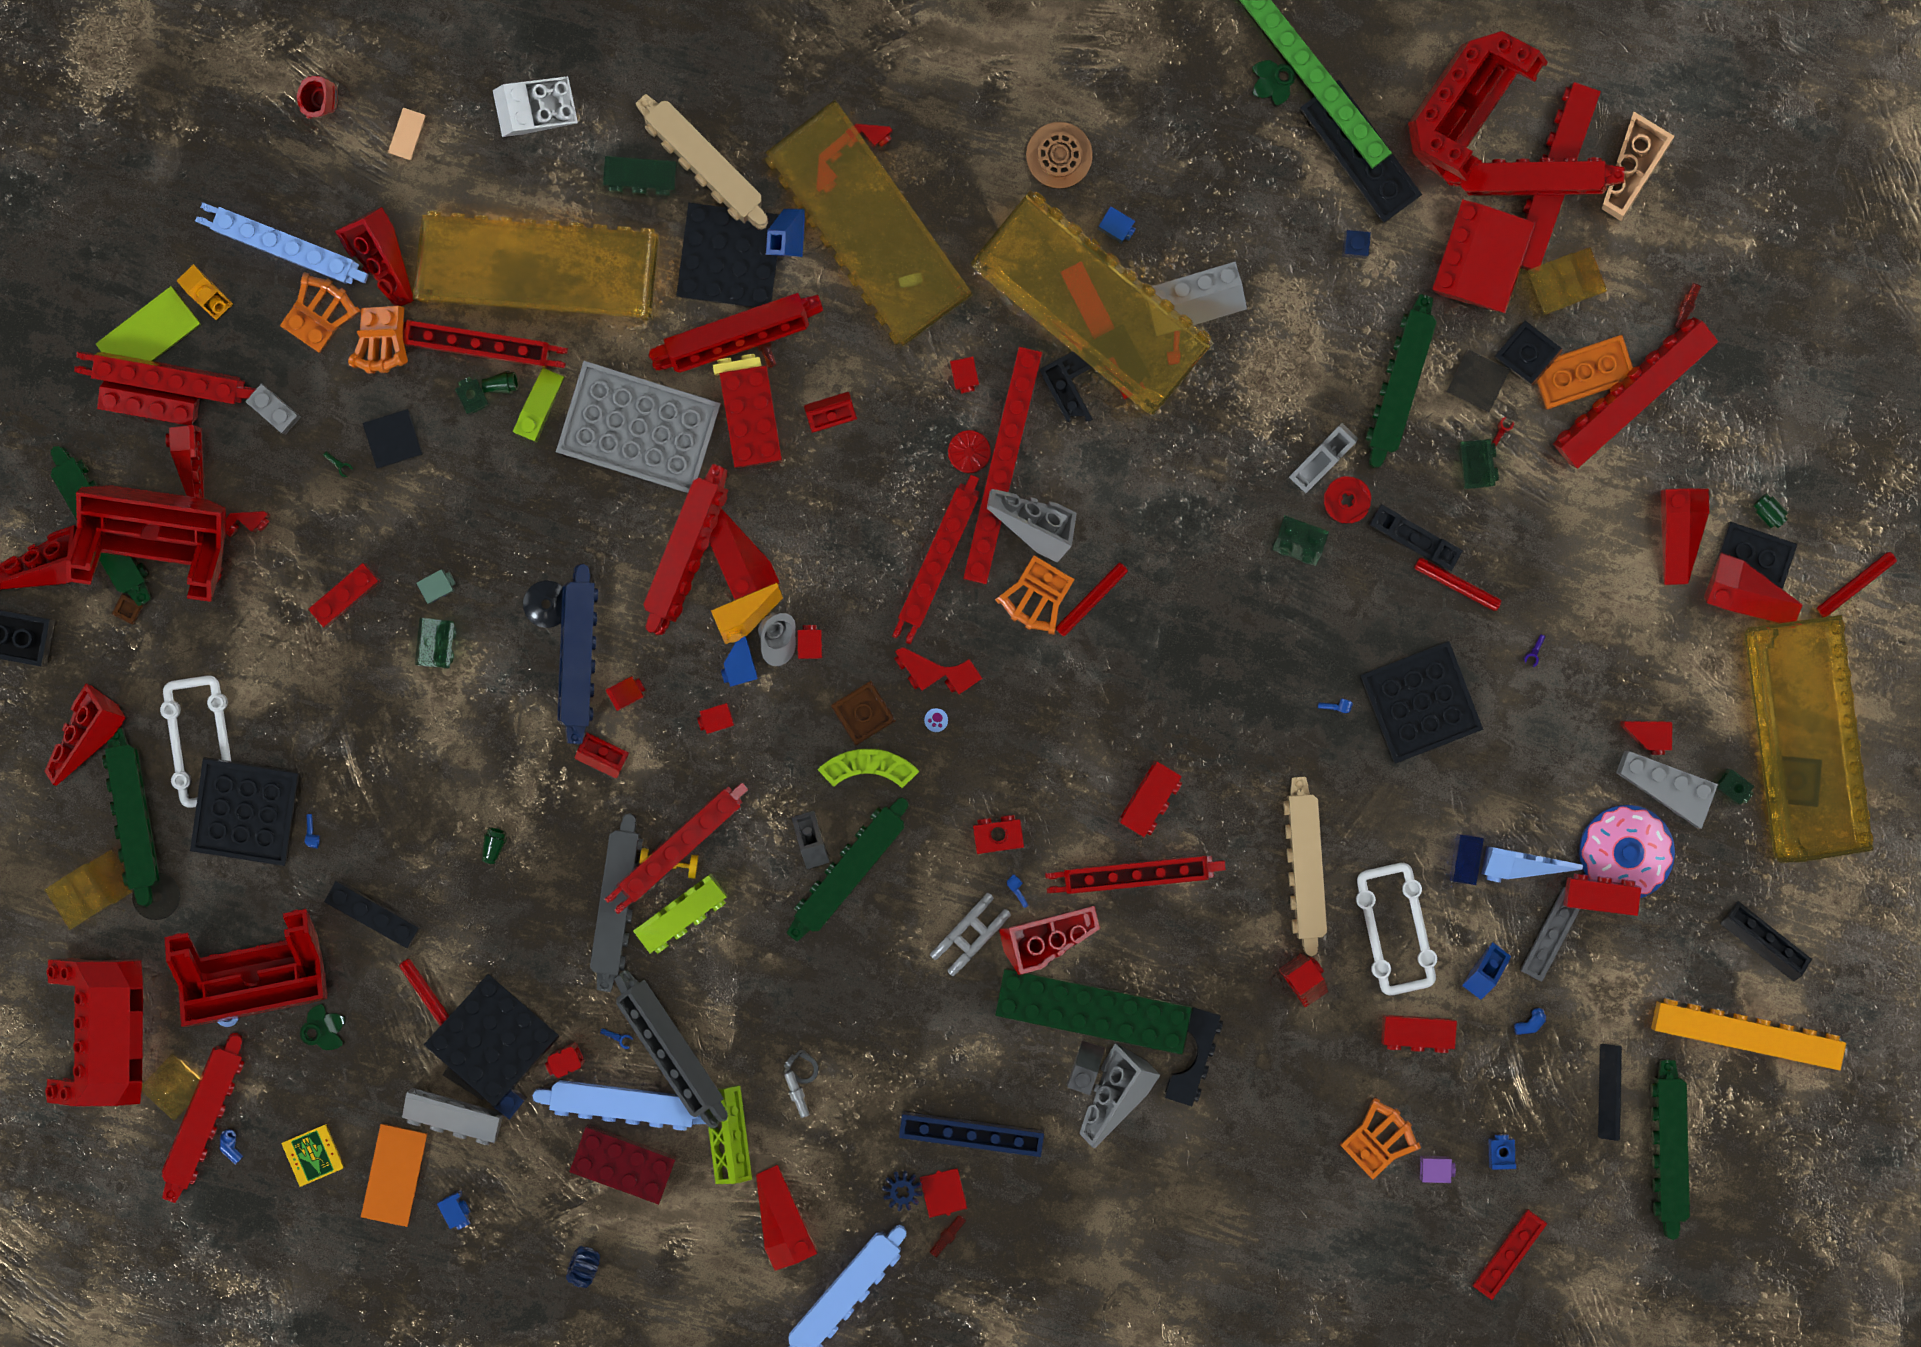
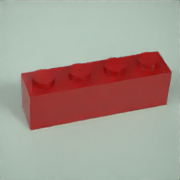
M104 381L99 387L97 409L183 425H193L198 418L200 398Z

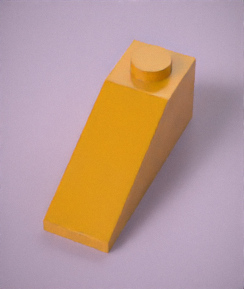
M777 583L711 610L725 645L730 642H737L742 637L747 636L783 599Z

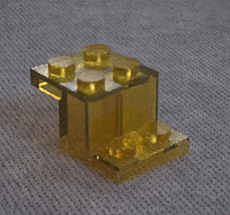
M1591 247L1568 254L1527 271L1544 315L1607 292Z
M112 849L92 862L83 864L44 889L70 930L92 916L100 914L134 892L124 885L122 872H125V869Z

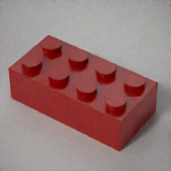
M767 366L719 373L735 469L781 462L782 455Z

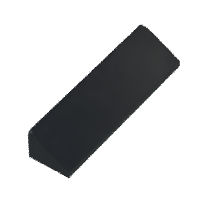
M1739 901L1734 904L1720 923L1792 981L1802 977L1812 961V958Z
M1600 1044L1598 1137L1614 1141L1620 1140L1622 1047L1619 1044Z

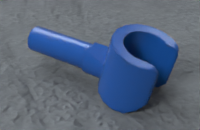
M1341 698L1339 705L1319 703L1318 708L1349 713L1353 703Z
M307 814L305 844L311 848H318L320 836L313 835L312 814Z
M1012 875L1007 880V886L1017 896L1023 908H1026L1029 905L1018 889L1023 883L1016 875Z
M604 1028L600 1032V1034L618 1041L622 1048H630V1046L622 1044V1040L625 1037L633 1040L630 1034L623 1033L620 1035Z

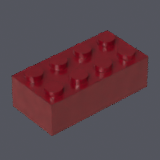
M587 1124L569 1172L659 1205L677 1157Z

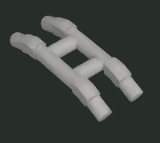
M989 893L982 897L930 953V956L937 960L953 943L957 944L964 951L947 969L951 976H955L1011 916L1010 912L1004 909L988 927L977 919L994 899ZM970 925L981 934L971 945L961 936Z

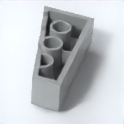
M1624 751L1616 772L1694 827L1702 829L1718 784L1630 751Z

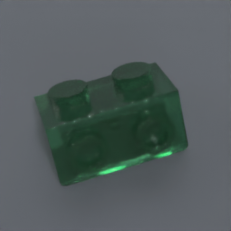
M1491 438L1459 442L1464 490L1495 486V481L1499 480L1498 468L1494 467L1493 458L1496 457L1495 443L1491 444Z
M1284 515L1272 550L1279 552L1281 555L1301 560L1303 563L1317 565L1323 553L1329 531Z
M429 618L419 619L415 665L450 668V664H452L454 659L452 642L456 637L454 621Z

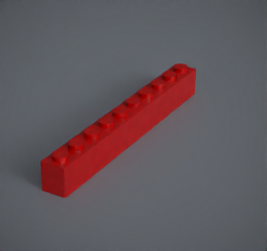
M1023 347L1018 348L966 564L964 580L987 584L1002 522L987 509L989 493L991 489L1009 492L1042 355L1040 351Z

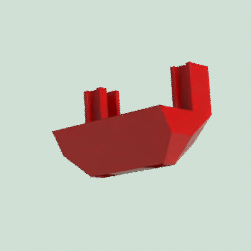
M1503 31L1462 44L1408 122L1412 150L1419 161L1443 179V175L1447 170L1468 181L1470 178L1469 174L1475 165H1479L1481 161L1473 156V151L1467 147L1517 74L1533 82L1537 80L1536 76L1543 65L1546 66L1548 64L1540 50Z
M113 485L81 487L76 492L77 529L66 559L68 582L91 585L102 552L191 565L187 576V585H190L187 599L212 601L222 564L226 531V507L203 498Z
M297 909L283 913V918L288 928L284 929L286 940L267 945H257L256 947L242 950L236 949L223 954H212L203 958L199 957L189 933H177L173 936L164 937L166 962L179 990L181 1027L216 1023L328 999L325 970L318 935L307 909Z
M75 958L48 959L46 970L48 983L75 986V1018L73 1021L75 1042L73 1044L74 1077H65L63 1080L47 1079L45 1090L47 1103L68 1106L140 1104L143 1074L142 961L140 959L104 961Z

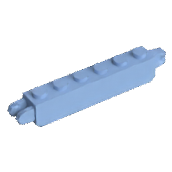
M202 203L200 207L204 211L212 212L216 215L213 222L203 217H196L195 222L210 227L214 232L342 283L352 284L353 279L366 284L369 274L357 270L359 264L355 263L352 259L221 207L216 208Z
M559 1080L552 1086V1089H542L541 1087L536 1089L532 1095L535 1103L550 1105L549 1110H554V1114L560 1116H569L570 1112L578 1113L579 1118L592 1119V1116L595 1115L602 1116L603 1121L616 1122V1118L626 1119L625 1123L639 1125L640 1121L649 1122L651 1127L663 1128V1124L673 1125L675 1130L686 1131L687 1127H692L693 1124H706L700 1115L694 1117L689 1114L677 1094Z
M894 1226V1229L887 1235L883 1232L875 1233L789 1333L790 1345L788 1347H823L821 1342L826 1337L830 1339L839 1328L836 1325L841 1319L846 1321L854 1312L853 1305L857 1301L863 1302L869 1295L870 1291L867 1289L873 1282L877 1285L883 1279L885 1268L888 1265L893 1267L900 1259L901 1255L898 1253L901 1251V1247L899 1245L907 1234L904 1226Z

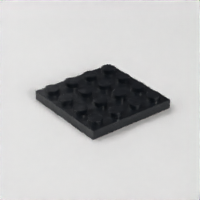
M688 202L676 297L752 308L772 302L778 256L766 255L767 230L780 214L766 213L768 224L766 228L758 230L748 220L745 223L740 219L736 221L728 213L727 210L729 208Z
M1450 641L1360 675L1394 764L1484 730Z
M204 757L190 851L285 866L299 772Z
M487 974L424 1043V1046L496 1108L559 1038V1035L493 977Z

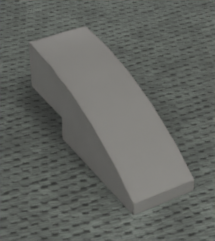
M1341 423L1289 478L1307 493L1358 441V438Z

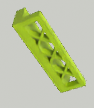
M739 1085L719 1088L718 1090L724 1098L721 1103L725 1107L728 1117L727 1120L721 1122V1131L717 1127L711 1129L708 1127L715 1184H737L752 1180L741 1087ZM720 1142H722V1144L725 1147L724 1154L720 1152ZM723 1166L728 1170V1178H723Z

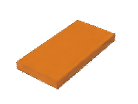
M1623 335L1559 355L1537 380L1546 410L1610 389L1616 383L1622 382L1633 368Z
M383 1123L380 1124L361 1213L362 1218L408 1227L428 1133Z

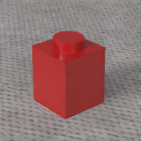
M974 357L950 361L955 391L961 390V394L975 391L974 387L979 386Z
M802 625L803 630H798V659L822 658V630H817V625Z
M728 703L699 711L701 716L697 717L700 730H705L706 734L735 725Z

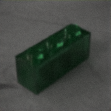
M605 156L603 186L608 187L609 192H622L623 189H632L634 194H646V190L656 191V195L670 196V192L676 193L678 164L676 161Z

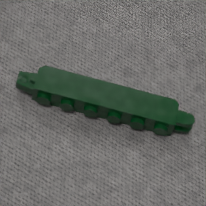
M1419 294L1413 308L1407 314L1403 313L1399 327H1402L1403 330L1401 336H1396L1393 350H1396L1394 360L1389 359L1386 372L1389 373L1387 382H1382L1379 391L1382 399L1380 405H1375L1372 418H1375L1373 428H1368L1365 440L1369 441L1367 447L1372 448L1369 456L1370 459L1368 460L1369 465L1373 468L1381 467L1387 453L1390 454L1399 449L1437 323L1435 317L1431 315L1433 298L1430 296Z
M53 446L50 454L56 467L52 468L51 477L77 520L76 492L81 487L98 486L95 480L91 481L87 475L89 469L82 459L71 458L69 452L62 446ZM101 552L99 560L118 592L128 593L138 606H142L152 600L146 585L149 582L146 576L149 574L143 563L138 564L135 557Z
M119 728L114 736L108 740V748H105V755H102L104 768L108 769L109 773L106 785L108 792H112L113 802H110L111 812L117 819L114 831L116 839H120L121 848L118 849L119 859L121 863L124 862L125 872H122L123 883L125 886H128L129 890L134 891L137 904L148 907L153 902L152 887L158 885L160 876L138 750L128 745L124 730Z
M901 797L896 799L897 801L890 808L884 806L881 809L878 806L870 816L873 821L869 826L865 827L863 825L854 835L858 838L852 846L848 843L839 853L842 856L837 864L832 862L824 871L827 875L822 882L817 880L809 890L812 893L807 900L802 898L795 906V919L786 932L791 938L798 942L810 930L812 932L819 931L904 829V821L900 817L909 807L907 798Z
M1668 1059L1660 1060L1658 1077H1654V1083H1651L1650 1087L1651 1097H1655V1107L1651 1108V1119L1655 1121V1131H1652V1144L1656 1145V1154L1652 1155L1653 1169H1656V1178H1653V1191L1657 1192V1202L1653 1203L1654 1216H1657V1219L1663 1224V1234L1665 1237L1674 1241L1680 1236V1222H1685L1690 1217L1687 1083L1678 1077L1676 1061Z

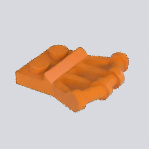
M304 272L298 299L280 326L321 353L337 328L354 318L361 310L358 306H354L346 294L347 291L333 285L332 280L329 278L310 276V273ZM308 285L319 287L320 290L308 307L305 306L304 302ZM328 292L334 296V299L324 314L320 316L314 310ZM341 302L347 313L333 323L328 322V319Z
M404 307L361 308L360 330L357 331L359 341L355 352L348 359L349 366L353 368L359 367L368 374H375L377 371L388 373L390 369L397 365L403 366L408 362L403 342ZM380 339H382L381 359L378 361ZM392 342L395 349L394 357H392ZM368 348V360H364Z
M1033 555L1019 581L996 598L995 601L998 604H1002L1013 621H1020L1026 625L1025 628L1028 630L1048 631V634L1054 635L1059 605L1075 579ZM1024 585L1028 590L1016 608L1008 597ZM1036 592L1043 597L1030 617L1023 613L1022 610L1032 593ZM1048 600L1053 602L1050 622L1036 620Z
M1375 1097L1370 1103L1362 1124L1339 1144L1372 1180L1396 1158L1421 1148L1420 1142L1416 1141L1413 1134L1412 1124L1400 1116L1401 1112L1397 1108L1393 1109L1382 1104L1380 1099ZM1375 1111L1386 1115L1387 1117L1371 1132L1367 1129ZM1394 1122L1398 1130L1381 1144L1376 1137L1389 1124ZM1404 1134L1408 1146L1389 1153L1387 1149Z

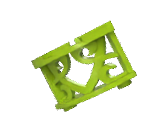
M879 749L851 750L833 757L817 769L833 787L854 775L876 774L892 780L903 788L919 773L918 769L906 759Z

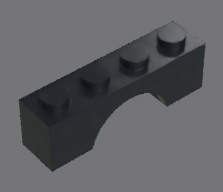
M341 880L335 881L324 901L326 904L407 949L411 947L422 927L407 917L377 904Z
M1193 1006L1188 1032L1195 1038L1197 1054L1194 1062L1187 1069L1170 1074L1164 1093L1166 1099L1191 1107L1194 1102L1199 1101L1202 1089L1198 1087L1201 1079L1205 1080L1209 1066L1206 1065L1208 1056H1213L1216 1043H1213L1215 1034H1220L1223 1026L1220 1014Z

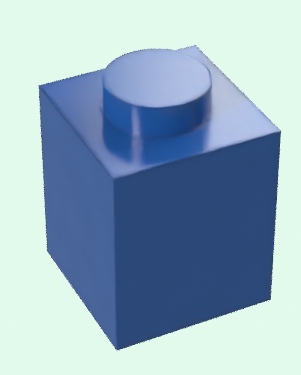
M1113 207L1109 208L1097 228L1121 244L1124 239L1129 241L1136 228L1132 227L1135 221Z

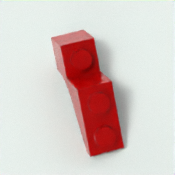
M900 648L895 651L898 656L894 659L902 670L907 668L911 674L908 680L914 689L919 687L923 691L946 675L948 679L944 682L952 693L957 691L958 694H961L983 679L970 659L954 667H943L906 648Z

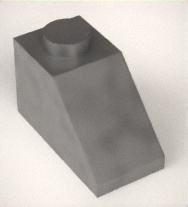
M811 811L791 817L806 868L810 869L829 863L815 812Z
M1082 1040L1066 1084L1068 1088L1087 1095L1091 1094L1105 1048Z

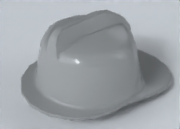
M769 612L758 627L762 657L766 663L772 666L786 664L795 652V620L787 613L775 614Z

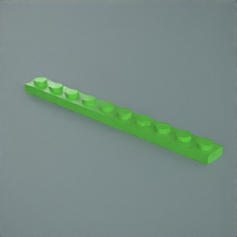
M1239 0L1371 168H1375L1388 158L1392 152L1271 0Z

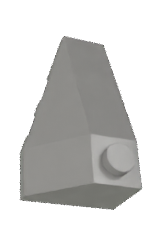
M991 489L987 509L1037 553L1058 562L1071 548L1076 512L1055 502L1049 501L1048 504L1038 502L1036 498L1030 497L1026 500L1019 498L1017 494Z
M1115 1043L1102 1064L1101 1070L1103 1074L1100 1083L1095 1085L1094 1092H1096L1093 1104L1087 1109L1079 1133L1093 1148H1096L1148 1095L1160 1076L1146 1060Z

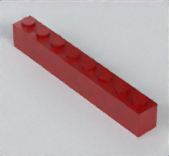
M1573 82L1570 87H1565L1561 100L1565 101L1562 110L1558 109L1554 118V123H1557L1555 131H1550L1546 141V145L1549 146L1547 154H1542L1540 159L1551 158L1554 159V162H1563L1564 158L1578 159L1601 91ZM1532 195L1531 199L1527 198L1522 212L1526 213L1524 219L1535 222V226L1521 265L1522 269L1533 273L1539 271L1565 195Z
M1693 317L1683 322L1680 326L1681 329L1675 334L1668 336L1663 341V345L1657 350L1650 352L1641 365L1632 368L1622 382L1613 385L1610 392L1604 398L1598 399L1592 405L1593 408L1586 414L1579 416L1570 429L1564 430L1558 435L1553 445L1569 465L1577 469L1719 342L1703 321Z

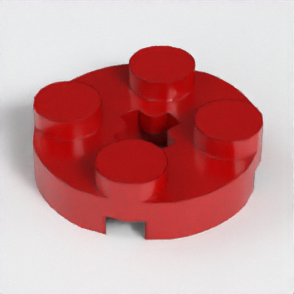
M1343 476L1332 481L1323 495V504L1327 514L1339 523L1351 524L1361 520L1368 513L1371 504V493L1368 486L1362 480L1349 476ZM1345 493L1347 496L1352 495L1354 498L1351 501L1352 505L1350 507L1347 504L1343 505L1341 503L1343 500L1342 495Z

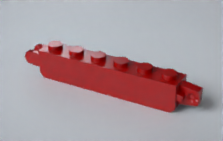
M1597 157L1588 158L1587 161H1578L1577 158H1564L1563 162H1554V159L1542 158L1539 162H1530L1529 159H1516V162H1506L1505 159H1493L1492 163H1482V160H1480V164L1475 165L1469 174L1470 178L1468 181L1447 170L1443 175L1447 185L1449 184L1452 187L1453 185L1455 187L1461 186L1468 196L1603 194L1607 190V186L1625 183L1624 167L1607 165L1606 161H1602V158Z
M799 293L665 338L663 339L665 344L656 346V348L649 351V358L653 361L652 366L656 371L673 367L674 371L681 373L806 330L809 326L807 318L822 312L823 306L818 295L800 298Z
M407 320V322H403V342L405 346L547 368V366L565 368L566 365L563 361L548 360L549 351L556 352L557 354H567L568 348L553 346L547 342Z
M77 352L76 355L81 360L93 361V367L75 366L74 372L90 375L91 378L230 404L235 402L241 403L242 398L248 399L256 390V388L244 386L245 381L240 380V377L105 352H97L96 354Z
M712 464L704 479L697 478L691 484L643 604L645 611L650 612L645 626L649 633H655V635L665 634L670 621L676 622L682 613V605L686 595L691 590L694 575L700 568V560L704 551L708 548L709 538L712 530L718 523L720 510L727 500L728 489L724 488L728 470Z
M971 474L966 485L960 483L959 487L956 488L898 617L899 622L892 637L897 638L900 635L905 621L913 625L906 637V643L911 644L917 629L920 628L979 498L980 492L975 490L979 480L978 477Z
M740 783L733 790L728 786L726 789L718 792L628 873L605 898L606 902L613 901L620 892L627 897V899L616 906L615 912L617 914L623 911L630 903L636 902L741 807L740 805L743 802L739 798L748 791L746 786Z
M1197 855L1064 869V871L1045 873L1046 879H1057L1060 877L1065 879V886H1050L1047 888V893L1066 892V894L1209 880V878L1214 877L1215 871H1224L1226 867L1225 860L1212 861V856Z
M232 1032L228 1036L229 1038H227L224 1047L218 1045L212 1048L162 1168V1177L165 1181L162 1198L176 1203L184 1189L187 1190L189 1184L193 1185L197 1178L198 1171L195 1170L198 1162L203 1163L208 1149L204 1147L207 1140L212 1141L217 1127H214V1123L217 1118H222L226 1105L223 1104L226 1096H231L235 1083L232 1082L235 1073L239 1075L244 1065V1061L241 1060L242 1054L239 1053L243 1041L242 1036L238 1032Z

